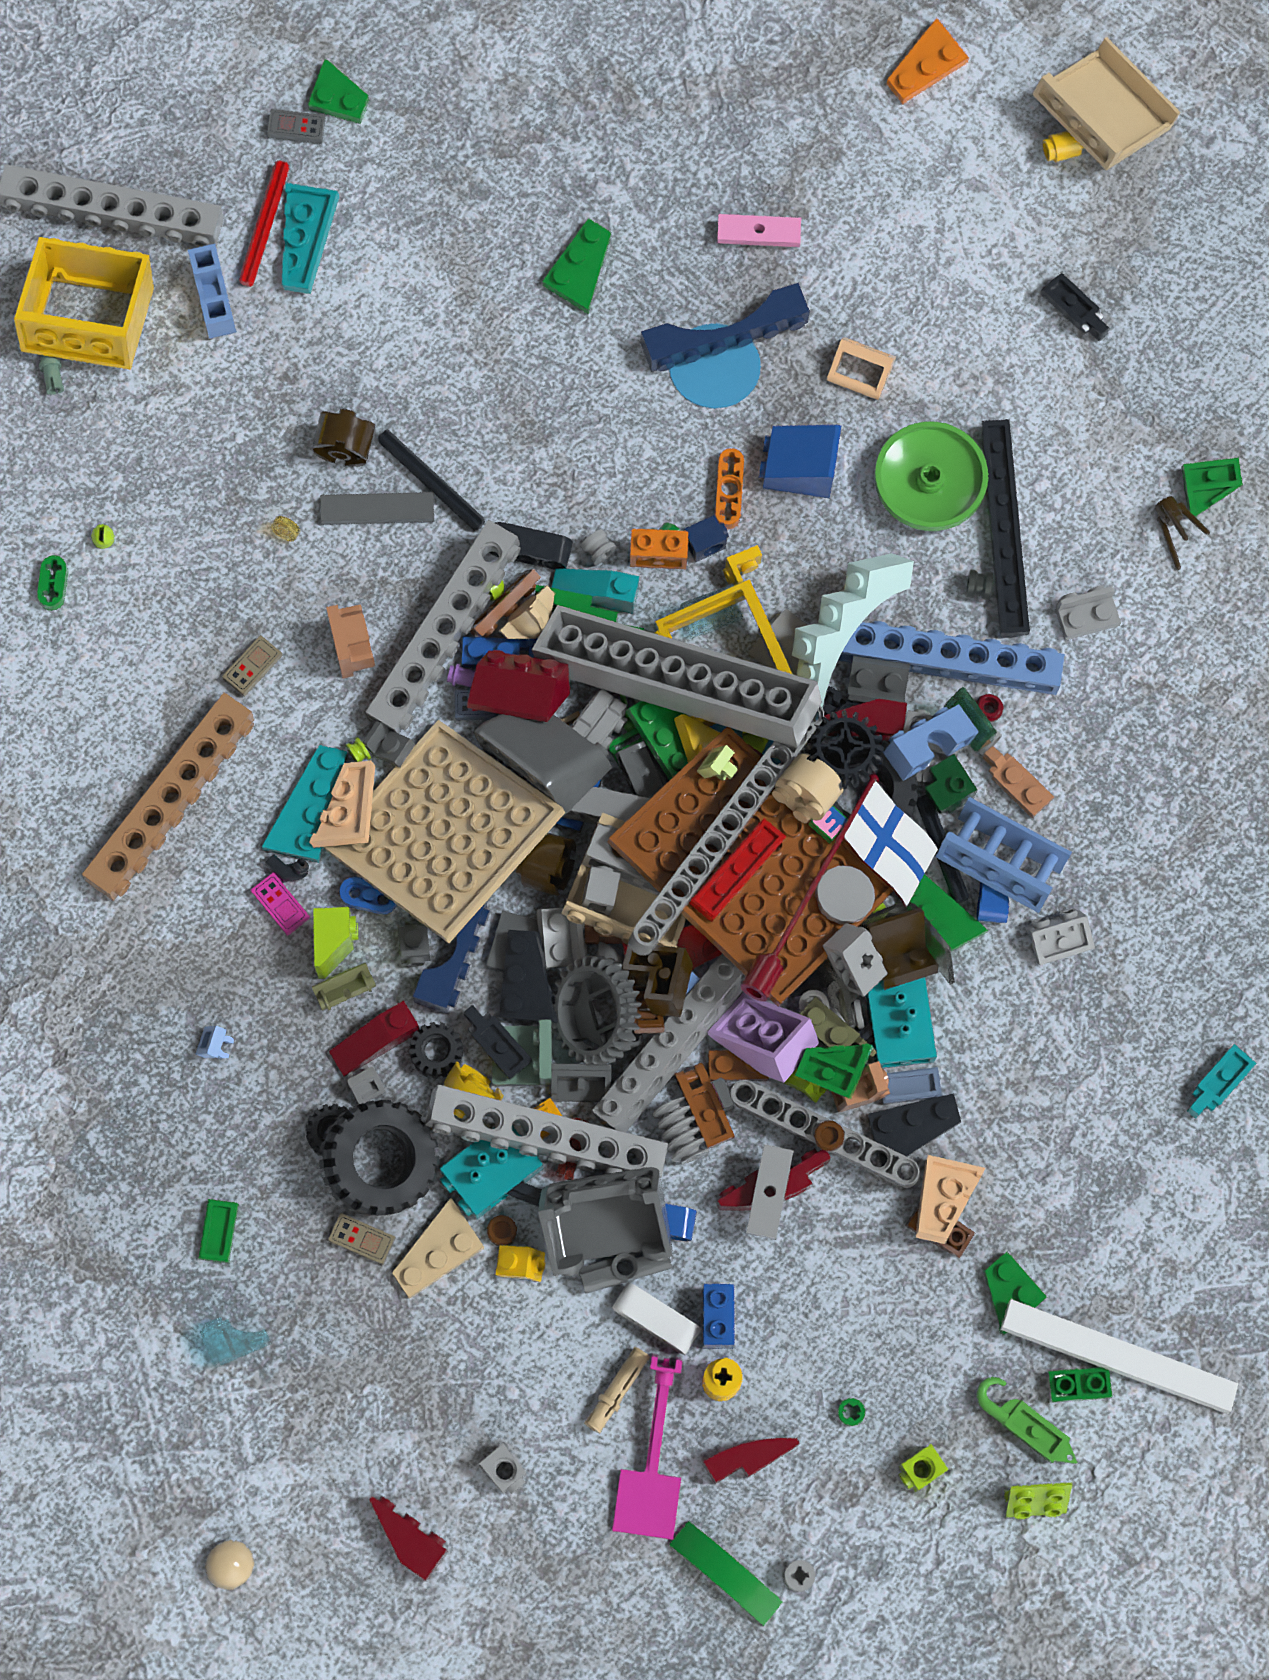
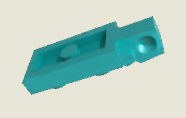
M1234 1044L1195 1087L1196 1090L1192 1095L1197 1100L1190 1106L1187 1112L1196 1119L1206 1107L1211 1112L1216 1107L1218 1108L1257 1063Z

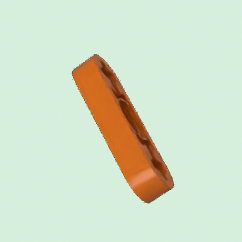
M734 448L724 450L720 454L718 462L715 517L718 523H724L727 530L735 528L739 524L741 516L744 457L739 450ZM732 457L735 462L733 475H728V463L726 462ZM725 483H733L737 486L738 490L733 495H726L721 487ZM726 503H731V515L733 516H731L729 521L725 520L723 515L725 514Z

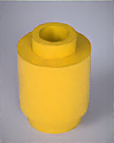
M1068 131L1049 135L1048 139L1042 141L1043 152L1047 161L1053 160L1058 162L1077 157L1082 154V149H1085Z

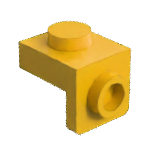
M500 1245L495 1275L541 1282L546 1265L545 1252L531 1247Z

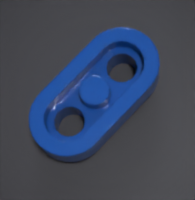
M350 877L340 886L341 900L348 907L384 915L391 913L397 906L390 899L384 905L379 904L378 899L385 895L362 878ZM358 890L360 895L357 898L350 897V892Z

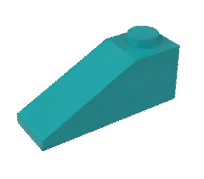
M556 569L552 588L592 596L593 606L633 614L639 590L640 576L612 570Z

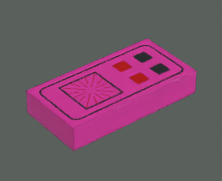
M274 872L251 889V893L287 936L310 919L308 913Z

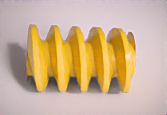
M726 1357L712 1361L706 1367L702 1378V1387L706 1395L712 1400L719 1402L733 1398L739 1391L743 1380L739 1364ZM719 1374L725 1375V1380H727L725 1386L720 1385L718 1380Z

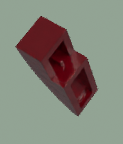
M770 1438L751 1441L721 1451L703 1461L702 1465L714 1484L719 1483L740 1468L748 1479L796 1448L800 1442L797 1438Z

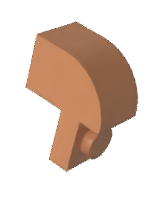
M879 1061L868 1064L864 1068L852 1099L831 1091L838 1113L870 1104L890 1094L888 1075L881 1068Z

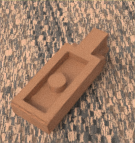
M994 746L984 753L983 759L991 766L989 773L993 776L992 780L1031 818H1034L1053 800L1054 796L1010 754L1006 753L1003 756Z

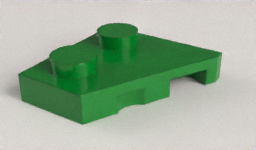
M324 59L308 103L309 110L361 124L369 103V95L329 60Z
M1239 457L1188 463L1181 466L1187 509L1195 517L1243 485Z
M862 1044L806 1048L795 1076L852 1099L873 1046Z
M1008 1252L1004 1253L984 1271L985 1280L991 1294L990 1298L993 1309H995L999 1331L1003 1336L1007 1332L1000 1329L1008 1302L1011 1299L1036 1308L1047 1298L1044 1292Z

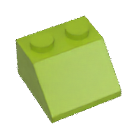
M349 907L313 908L314 967L319 979H326L354 950L353 941L359 940V927L356 916H351Z

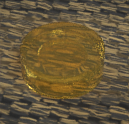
M277 516L271 524V529L277 536L290 542L295 541L300 533L299 526L284 516Z

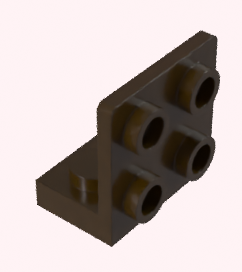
M921 908L873 922L867 926L868 932L872 936L871 941L876 951L882 956V963L887 972V975L879 981L884 990L938 973V963L926 948L924 912Z

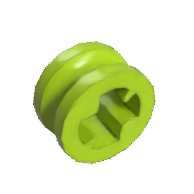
M358 737L354 739L353 744H345L355 762L371 759L368 750Z

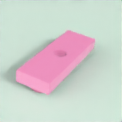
M732 214L718 215L717 243L800 247L801 218Z

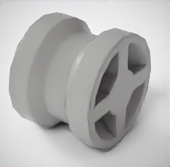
M603 529L589 535L581 544V548L584 552H589L591 561L595 565L607 560L617 549L613 542L607 540V534Z
M804 1560L793 1561L784 1571L783 1579L785 1585L794 1592L808 1590L815 1581L814 1568Z

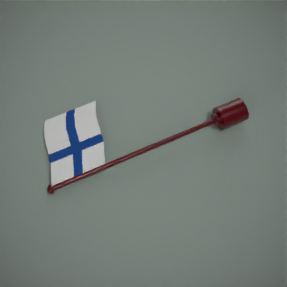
M869 775L870 779L775 950L772 954L757 955L740 988L751 998L764 1002L770 996L784 970L777 956L843 839L859 859L893 889L904 906L908 905L938 849L927 833L893 803L878 784L879 778L877 775Z

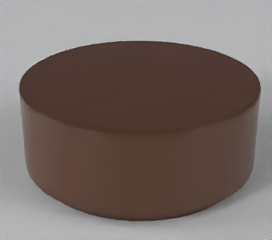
M824 1121L817 1126L814 1138L820 1149L832 1152L843 1145L845 1135L843 1128L837 1122Z
M498 1215L488 1223L487 1235L493 1244L507 1246L515 1240L517 1227L510 1217Z

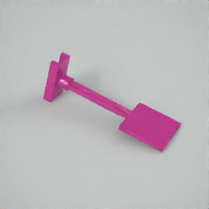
M652 1353L650 1369L656 1370L654 1383L657 1384L646 1469L644 1472L621 1469L612 1531L673 1539L681 1477L659 1474L658 1465L669 1386L673 1385L674 1373H681L682 1357L676 1356L675 1365H669V1358H664L663 1364L657 1363L658 1354Z

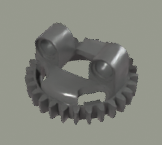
M587 956L575 960L574 964L567 965V971L560 973L562 980L555 982L559 989L552 992L553 996L556 997L555 1003L552 1004L555 1007L558 1023L552 1027V1029L559 1031L556 1039L564 1041L561 1047L564 1050H569L568 1055L570 1057H576L577 1062H585L587 1065L614 1063L616 1058L624 1056V1052L639 1046L643 1039L642 1033H634V1030H639L640 1028L634 1023L635 1019L641 1018V1015L637 1013V1008L641 1006V1003L636 1001L639 991H633L632 986L635 981L627 980L629 971L622 970V964L614 963L613 958ZM574 982H582V990L575 1005H568V1001H571L575 989L573 986ZM612 995L617 1011V1021L600 1029L592 1000L604 999ZM588 1038L597 1044L599 1049L591 1050L592 1047L585 1044L583 1040Z

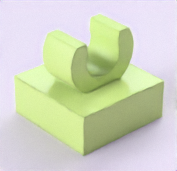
M727 745L712 749L697 772L704 778L717 776L722 781L726 777L731 779L738 770L729 762L734 752Z

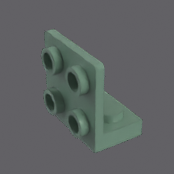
M539 1020V1026H504L531 1057L532 1062L513 1079L509 1080L492 1061L493 1085H551V1020Z

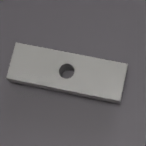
M764 1144L746 1234L776 1240L794 1150ZM771 1188L775 1191V1195L767 1197L764 1190Z

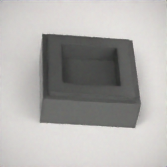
M721 1077L712 1081L713 1088L724 1113L733 1110L734 1101L731 1098L724 1078L722 1079Z

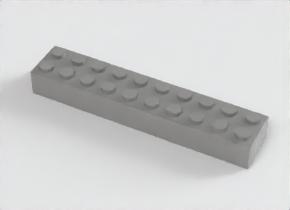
M557 605L532 648L534 657L537 659H553L557 662L568 664L569 679L796 748L801 743L822 703L817 681Z

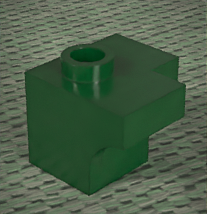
M955 754L929 769L934 783L925 787L924 790L939 814L945 811L949 813L965 805L969 797L974 799L978 791Z

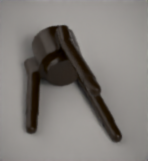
M1169 496L1159 501L1154 509L1159 515L1156 520L1161 526L1175 568L1180 570L1181 565L1167 524L1168 526L1174 525L1184 541L1188 540V536L1180 524V521L1183 519L1182 514L1205 535H1209L1210 531L1186 508L1183 502L1177 503L1173 496Z

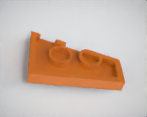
M936 18L887 79V85L899 101L904 104L967 64L969 57L939 19Z

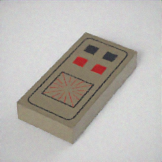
M260 635L225 672L222 678L245 697L283 656L282 652Z
M340 1213L328 1241L384 1265L396 1237Z

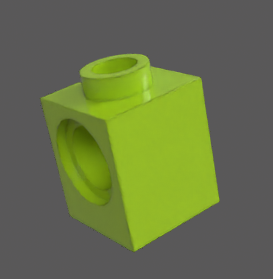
M930 1444L901 1464L899 1468L902 1472L898 1475L908 1490L913 1488L917 1492L949 1469L933 1445ZM916 1462H924L928 1466L929 1474L926 1478H919L914 1474L913 1466Z

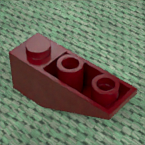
M878 698L843 710L847 711L848 718H852L854 712L859 713L858 721L860 722L863 718L868 717L867 727L876 725L877 731L874 735H882V742L883 740L889 742V739L894 734L904 730L908 703ZM843 710L835 712L838 718H841ZM830 714L824 715L830 721ZM840 730L834 731L827 736L835 737L840 734ZM850 731L851 737L858 736L859 741H863L859 735Z
M381 1495L378 1500L371 1496L369 1499L400 1563L427 1582L448 1552L443 1547L446 1541L433 1531L429 1535L423 1533L418 1529L421 1523L406 1513L402 1518L393 1510L396 1505Z

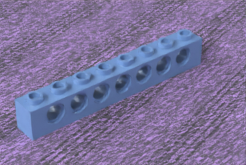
M873 621L871 623L862 622L844 647L838 661L852 663L853 656L905 663L910 664L909 672L1057 695L1061 685L1065 654L1058 653L1057 650L1052 648L1036 650L1020 643L1011 646L1001 644L1000 641L995 639L979 641L973 640L969 635L960 634L954 637L945 635L942 631L938 630L922 632L916 631V628L912 626H900L897 628L890 627L885 622ZM864 636L869 639L870 643L861 645L856 641V638ZM894 641L898 648L894 650L888 649L884 642ZM921 645L926 649V653L918 654L914 652L912 647ZM950 650L954 653L955 657L945 658L942 656L941 651ZM977 654L981 656L983 662L974 663L970 660L969 655ZM1001 658L1007 659L1011 666L1007 668L1002 667L998 664L997 660ZM1026 664H1036L1039 667V671H1029Z

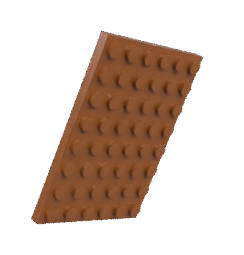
M726 727L610 836L607 843L660 893L762 757L730 727ZM727 745L734 752L729 762L738 769L731 779L726 777L722 781L717 776L704 778L697 770L711 750ZM755 779V783L758 786L766 787L764 781ZM773 790L695 895L763 818L787 836L786 839L713 922L709 921L689 903L681 912L745 976L757 955L773 953L837 839L836 837L829 844L808 825L811 820L803 823L796 819L793 815V810L785 803H781L773 797ZM738 801L741 807L745 809L750 808L747 802ZM727 822L722 823L726 830H734L731 824ZM843 839L825 873L837 866H851L861 870L870 879L875 894L872 909L861 921L849 923L859 927L894 891L859 859ZM711 844L705 845L708 851L718 852L715 846ZM688 867L691 873L695 875L701 874L697 867ZM678 888L672 889L675 896H685L682 890ZM815 890L777 956L784 970L768 997L777 1007L828 958L823 945L845 925L830 921L821 913L817 897H815Z

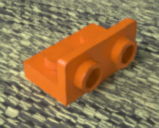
M632 529L630 567L687 568V531Z

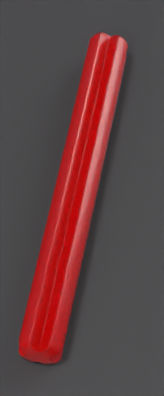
M277 160L274 163L239 276V282L244 286L252 287L254 285L290 169L287 162Z

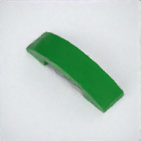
M690 1521L686 1523L669 1544L690 1564L694 1565L736 1601L741 1608L762 1626L767 1623L783 1603L780 1598Z

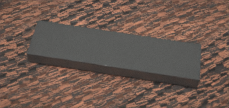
M434 492L320 495L321 525L434 522Z

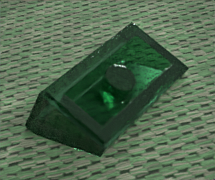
M962 687L945 703L944 707L951 709L958 704L961 706L979 731L969 744L975 752H978L993 742L997 731L966 688Z

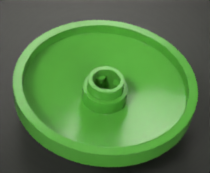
M919 422L897 431L884 444L876 462L875 487L885 509L901 523L923 531L947 530L966 521L980 506L987 489L988 467L980 447L964 431L946 423Z

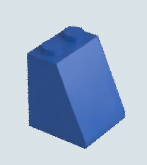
M842 425L773 426L771 436L765 435L763 452H768L767 462L761 461L759 478H764L763 488L829 499Z

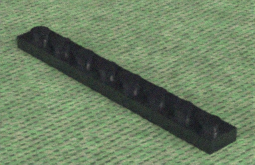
M1010 419L981 421L980 426L983 454L988 467L986 491L1000 637L1029 635L1030 626Z

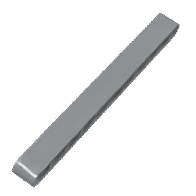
M819 706L813 718L814 722L809 725L798 748L776 741L772 743L636 924L629 938V946L634 953L646 955L653 951L774 789L776 781L807 745L811 735L817 729L815 725L820 726L821 718L824 717V711L821 706ZM771 758L779 759L782 765L774 764ZM755 779L764 781L766 787L758 786L755 783ZM738 801L747 802L750 808L745 809L741 807ZM727 822L731 824L734 830H726L722 823ZM711 844L715 846L718 852L708 851L705 845ZM688 867H697L701 874L695 875L691 873ZM678 888L682 890L685 896H675L672 889ZM655 911L665 912L668 919H659ZM638 934H647L651 942L641 941Z

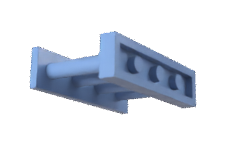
M969 797L958 817L960 821L964 822L963 827L958 835L950 831L948 832L935 857L1039 913L1053 888L1046 884L1050 873L1053 870L1060 874L1072 852ZM974 829L990 836L984 849L968 842ZM1000 843L1016 850L1009 863L994 856ZM1026 856L1042 864L1035 877L1020 870Z

